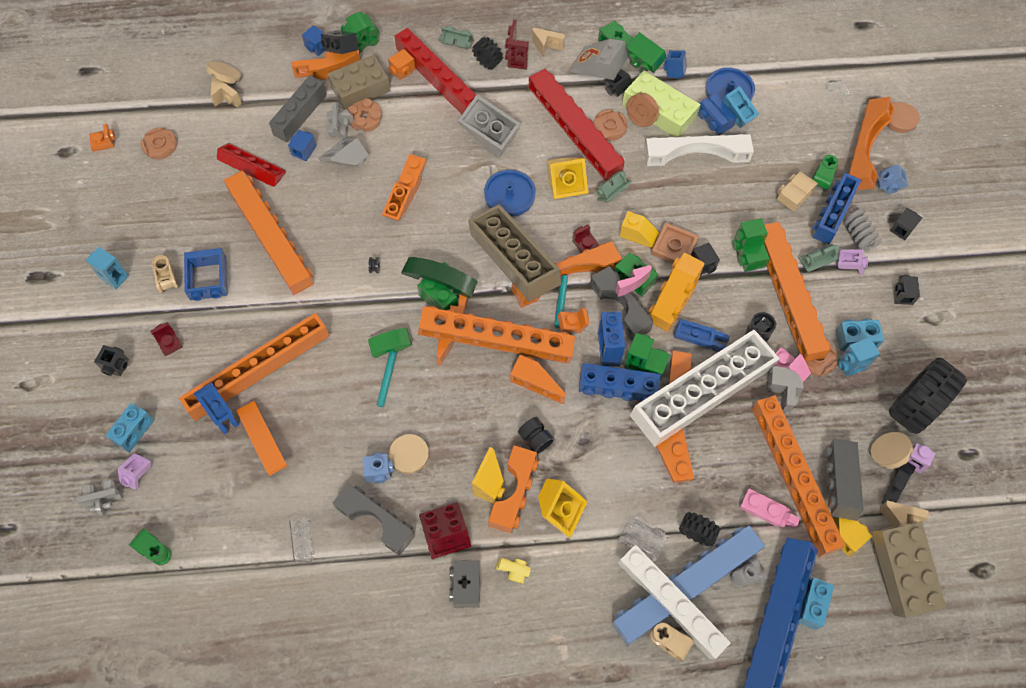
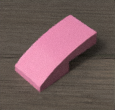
M651 265L634 269L631 278L618 281L616 286L618 297L637 289L650 277Z

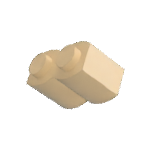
M800 171L797 175L793 174L790 177L787 185L783 184L777 192L779 194L777 200L795 212L814 192L818 183Z

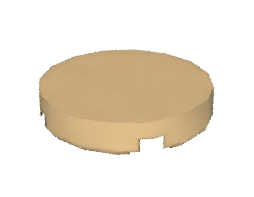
M209 61L207 63V73L209 75H216L215 78L226 83L239 82L241 73L234 67L218 61Z
M890 432L877 438L872 444L870 451L871 457L878 466L894 469L907 463L914 449L912 442L905 434Z
M405 434L398 437L391 444L389 459L393 460V466L398 472L414 474L426 466L429 460V450L426 442L421 437L414 434Z

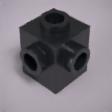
M103 345L94 362L103 374L121 376L128 366L129 359L122 349Z

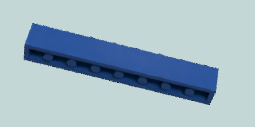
M787 538L781 548V560L776 566L774 584L770 587V599L764 609L765 617L763 624L760 625L758 630L759 638L757 645L754 646L752 651L753 659L751 666L747 669L745 688L782 687L818 552L812 542Z

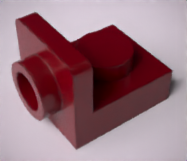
M589 224L584 227H578L573 233L572 242L580 252L594 249L599 245L590 233L591 227Z
M168 322L159 324L150 331L165 357L183 348L175 331Z

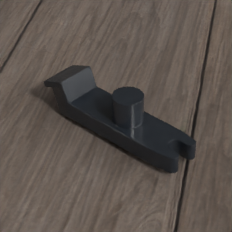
M907 462L901 466L883 497L882 504L886 501L897 503L910 476L916 469L914 465Z

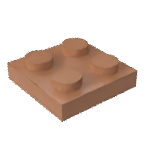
M665 222L651 255L674 263L676 258H681L684 252L691 256L699 236Z

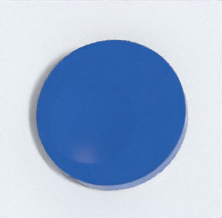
M729 67L721 68L714 71L708 77L705 92L707 98L716 94L722 100L727 94L740 86L749 100L752 101L755 93V84L752 78L742 70Z
M503 170L497 172L485 184V202L490 209L500 204L511 217L522 215L532 207L535 201L534 183L526 174L520 171Z

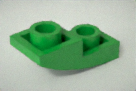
M407 328L392 330L368 339L371 354L374 358L390 351L397 353L412 346Z

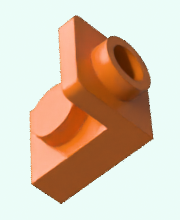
M103 124L104 131L89 134L90 147L93 152L114 148L113 140H116L113 129L110 130L107 124Z
M581 308L578 312H560L557 315L561 332L581 333L589 325V316L587 315L586 308Z

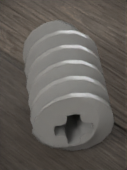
M861 209L848 216L845 220V225L848 227L852 238L855 239L854 241L858 245V249L866 251L878 246L882 239L875 240L879 234L873 233L875 227H870L872 222L867 221L869 217L864 215L865 210Z

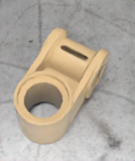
M163 255L156 256L152 261L155 284L159 293H163L164 290L170 288H179L174 267L169 259Z
M659 623L650 631V639L654 644L682 662L694 643L690 637L675 630L666 623ZM662 629L665 637L660 639L657 631Z

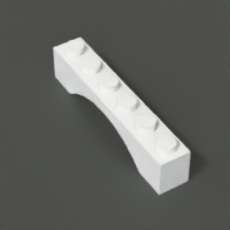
M743 134L705 135L699 137H654L646 139L644 148L647 166H663L678 156L690 153L713 154L725 158L732 163L750 162L754 152L751 135Z
M637 545L633 546L617 562L633 580L647 590L675 618L694 641V644L709 659H716L730 644L726 637Z

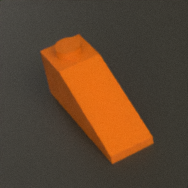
M519 355L510 374V382L564 404L566 393L534 358Z

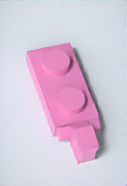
M751 489L747 490L740 505V509L776 527L787 525L794 529L800 518L791 514V510L786 506Z

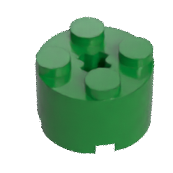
M354 13L346 19L347 23L341 26V31L356 33L359 53L365 47L375 46L379 42V29L368 13Z

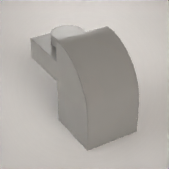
M773 366L768 373L767 391L783 393L782 410L783 412L790 413L793 407L797 406L798 396L804 389L803 381L793 370Z

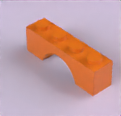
M513 446L507 470L515 477L517 489L510 498L494 502L488 520L489 527L512 534L514 528L518 529L521 520L518 514L520 509L524 510L527 497H524L526 490L530 491L533 479L530 477L532 471L536 472L539 460L536 459L537 452Z

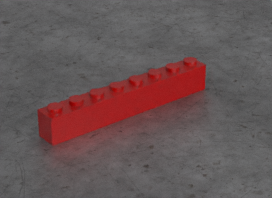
M408 27L394 35L396 50L399 52L405 49L414 58L415 69L463 114L476 97V94Z
M545 68L529 76L528 88L601 177L607 181L618 171H623L625 164L623 157L618 155L611 143L607 142L603 133L596 129L592 120L588 119L582 108L575 104L574 99L565 92L561 84L559 85L554 75Z

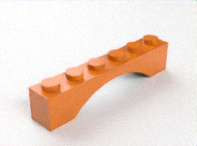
M890 97L870 99L868 106L865 108V117L861 123V132L858 134V143L854 148V158L851 160L850 173H848L861 179L857 190L875 188L878 174L873 163L870 161V152L878 134L892 121L895 107Z
M611 241L609 243H602L594 249L584 250L581 254L574 257L569 256L564 261L555 263V265L560 269V276L578 272L598 273L609 266L612 270H615V266L622 258ZM512 283L511 290L520 308L539 300L540 296L529 302Z

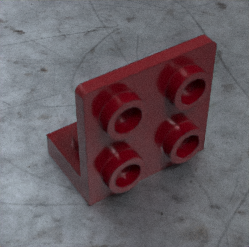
M513 19L512 26L509 25L508 28L509 38H506L505 48L508 49L505 53V60H508L509 68L527 70L529 42L516 40L517 20Z
M458 502L419 514L431 559L472 547Z

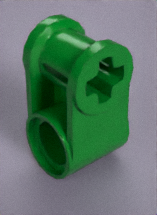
M834 155L824 156L821 164L818 166L812 180L818 183L817 187L825 190L829 189L838 166V159Z
M144 528L128 544L156 565H165L171 559V551Z

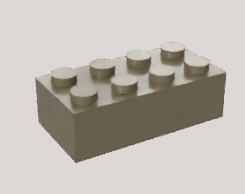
M910 521L871 530L894 615L908 618L945 609L946 604L923 522Z

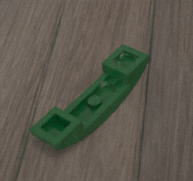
M408 257L401 271V274L417 280L421 277L452 288L453 293L471 298L478 284L477 280L453 267L424 258Z

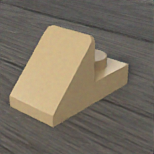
M533 27L532 42L541 55L544 56L547 47L563 51L565 34Z
M215 75L212 76L211 99L214 106L216 107L223 100L228 104H233L235 107L240 106L242 102L238 92L223 81L217 80Z
M886 501L880 506L881 513L891 526L910 521L924 522L929 517L928 510Z

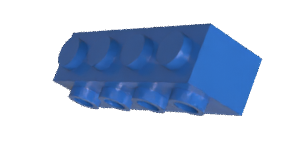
M844 173L840 181L836 180L832 188L835 192L834 194H829L825 202L828 206H824L819 216L822 218L820 221H816L812 229L815 231L812 238L828 245L831 243L858 189L861 179Z
M583 363L579 392H583L585 395L598 394L605 398L618 397L625 401L638 400L642 402L659 391L661 374Z

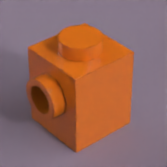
M405 49L388 58V70L399 80L415 71L414 58Z

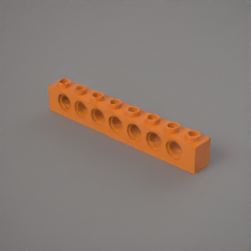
M423 306L418 335L567 364H569L573 357L575 336L567 332L558 333L547 328L537 329L531 325H517L511 321L501 322L491 317L481 318L471 313H457L455 310L445 311L435 306ZM441 320L444 324L438 325L435 321ZM455 324H461L463 328L458 329L455 327ZM478 327L482 332H476L473 328ZM493 331H498L501 336L494 335ZM511 335H517L520 339L515 340ZM531 338L536 339L539 343H533ZM549 342H554L557 347H552Z
M776 395L758 400L752 411L810 540L818 550V557L838 552L845 547V544Z

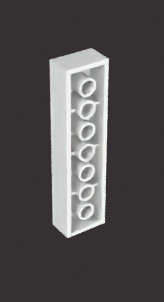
M752 330L637 404L630 417L653 446L656 447L770 371L780 358L755 330Z

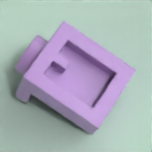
M841 249L838 267L839 269H858L859 274H864V269L868 268V257H865L864 250Z
M134 453L118 468L119 482L125 487L136 490L139 487L138 479L151 468V461Z

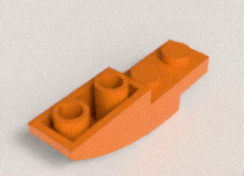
M359 50L344 54L328 52L325 53V58L292 61L294 76L299 78L310 75L318 80L329 79L328 73L359 61Z
M409 154L400 178L393 186L382 216L400 221L421 183V175L427 163L425 158Z

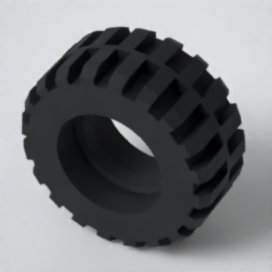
M936 358L918 374L889 409L890 416L913 434L921 433L941 415L961 392L967 382L966 376L945 359Z

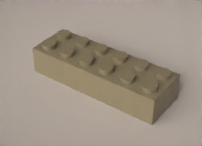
M500 204L468 220L471 236L529 302L561 285L560 269Z

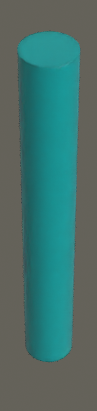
M566 275L561 276V285L559 286L554 323L556 328H560L557 315L560 312H564L568 276Z
M393 351L389 352L376 404L378 407H384L397 355Z

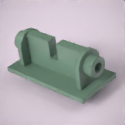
M440 27L443 35L440 34L439 41H442L443 44L453 46L454 41L457 40L456 47L471 48V41H474V38L469 31L462 30L460 32L456 31L453 27Z
M618 171L609 178L612 185L607 180L597 188L596 193L600 196L597 198V201H612L616 194L626 190L627 186L633 181L626 180V173L624 171Z
M833 244L827 245L800 256L798 259L808 273L839 260L836 255L839 247Z

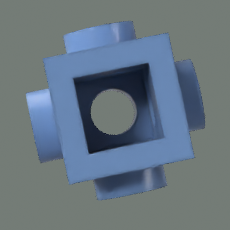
M899 164L878 172L879 180H877V184L887 194L896 193L900 189L909 186L906 171Z
M377 452L371 456L362 457L364 478L367 483L374 482L380 484L391 479L390 473L394 472L393 460H389L387 454Z

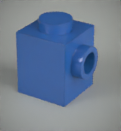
M313 25L302 34V38L308 51L320 56L325 52L321 45V34L324 32Z
M686 50L669 51L664 62V70L667 71V77H684L687 69Z
M299 129L291 137L288 144L291 155L304 161L309 159L317 146L314 135Z

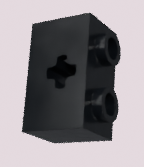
M336 30L321 34L323 51L344 54L358 50L356 33Z

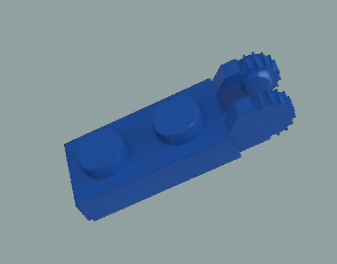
M679 319L674 338L720 352L726 346L713 341L714 338L717 341L728 342L730 336L716 331L717 329Z
M212 382L194 393L216 426L218 425L223 434L228 433L226 426L222 423L229 418L230 423L234 427L239 425L233 417L234 414Z

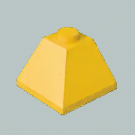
M559 158L546 161L548 179L554 199L589 193L585 158Z
M489 447L472 482V491L474 496L494 504L497 500L502 499L506 489L503 488L504 481L494 448Z
M546 479L538 495L542 517L567 537L571 538L588 501L564 481Z

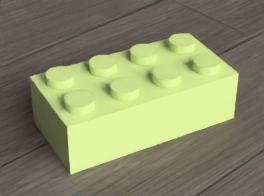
M643 71L625 90L622 103L623 106L627 107L628 100L635 94H649L655 99L659 107V117L653 124L674 137H680L697 118L701 105L646 71Z

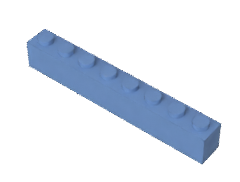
M750 525L745 529L739 527L731 533L733 535L728 541L726 538L722 539L715 545L717 548L714 551L710 552L708 549L699 556L701 560L695 564L693 561L689 562L682 568L684 572L678 576L674 573L668 579L690 601L765 547ZM651 594L644 600L640 597L631 604L633 608L626 612L623 609L614 616L616 620H614L612 625L626 646L633 643L671 615Z

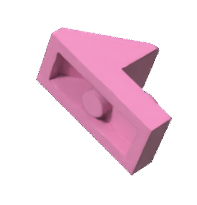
M780 348L775 353L780 358L775 366L793 370L800 376L803 382L811 374L801 354L794 358L783 348Z

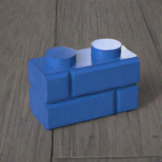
M716 94L700 102L698 116L708 123L710 130L721 135L734 127L737 117Z

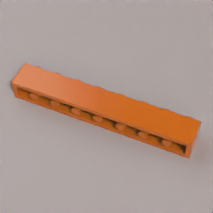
M242 170L224 179L229 193L292 294L295 295L312 286V272L308 267L305 268L303 266L305 262L300 254L296 255L294 252L296 248L291 240L287 241L285 238L287 234L284 228L278 227L279 221L275 214H270L269 211L271 209L268 203L261 200L263 196L258 188L254 189L253 185L255 184L250 175L246 176Z
M780 222L764 224L768 232L764 245L770 258L766 267L799 354L803 356L806 362L813 359H823L830 351V343L825 338L823 325L819 323L817 318V310L811 303L810 292L806 290L804 277L798 270V262L793 257L791 244L787 242L785 229L782 228Z
M314 313L179 397V400L193 420L197 421L206 415L207 412L195 397L194 393L212 382L223 400L227 402L328 338L327 328L318 315Z

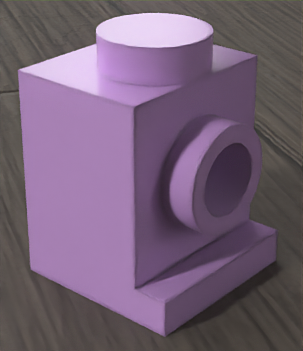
M916 443L913 446V454L911 453L908 462L916 467V472L921 474L930 467L936 453L932 452L929 447ZM911 460L917 461L918 463H920V465L914 463Z

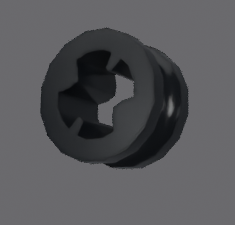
M369 257V273L373 271L379 273V257H376V259Z

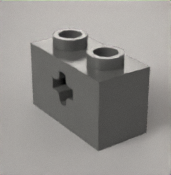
M454 560V567H450L449 574L450 580H453V588H449V602H453L454 608H480V561ZM463 580H467L468 585L466 589H462L461 584Z

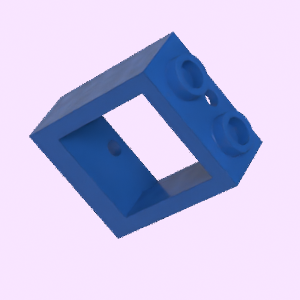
M222 248L184 253V289L189 300L200 301L205 298L228 296L227 261ZM219 264L220 285L195 288L194 268Z
M621 311L601 312L597 332L601 366H620L625 350Z

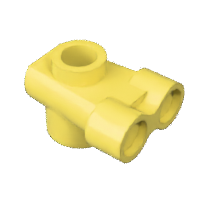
M501 557L498 558L496 564L497 570L509 572L508 580L524 584L525 577H529L531 567L526 566L527 562L515 559L512 562Z

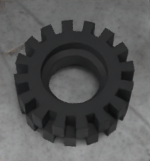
M489 37L481 38L472 47L473 56L476 57V61H479V64L481 66L484 65V68L488 70H493L502 61L503 52H500L501 48H498V44L494 43L493 39L490 40Z
M694 512L686 513L679 526V531L687 536V538L706 546H713L721 530L714 521H710L709 518H704L703 515H697Z

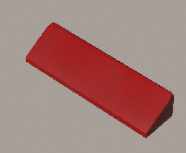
M230 143L217 148L218 161L239 171L243 170L245 174L272 187H275L286 173V170Z

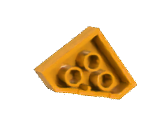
M685 252L681 258H676L672 265L673 269L669 275L670 278L663 283L656 305L653 304L648 312L653 319V325L666 332L670 331L696 288L705 264L704 262Z

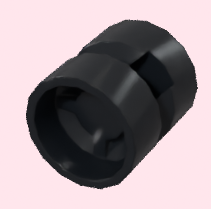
M766 312L755 314L746 329L745 335L755 330L767 343L776 328L775 318Z
M533 417L525 422L517 432L524 441H529L528 447L532 451L537 452V454L547 449L555 440L548 429L543 430L544 424L538 417Z

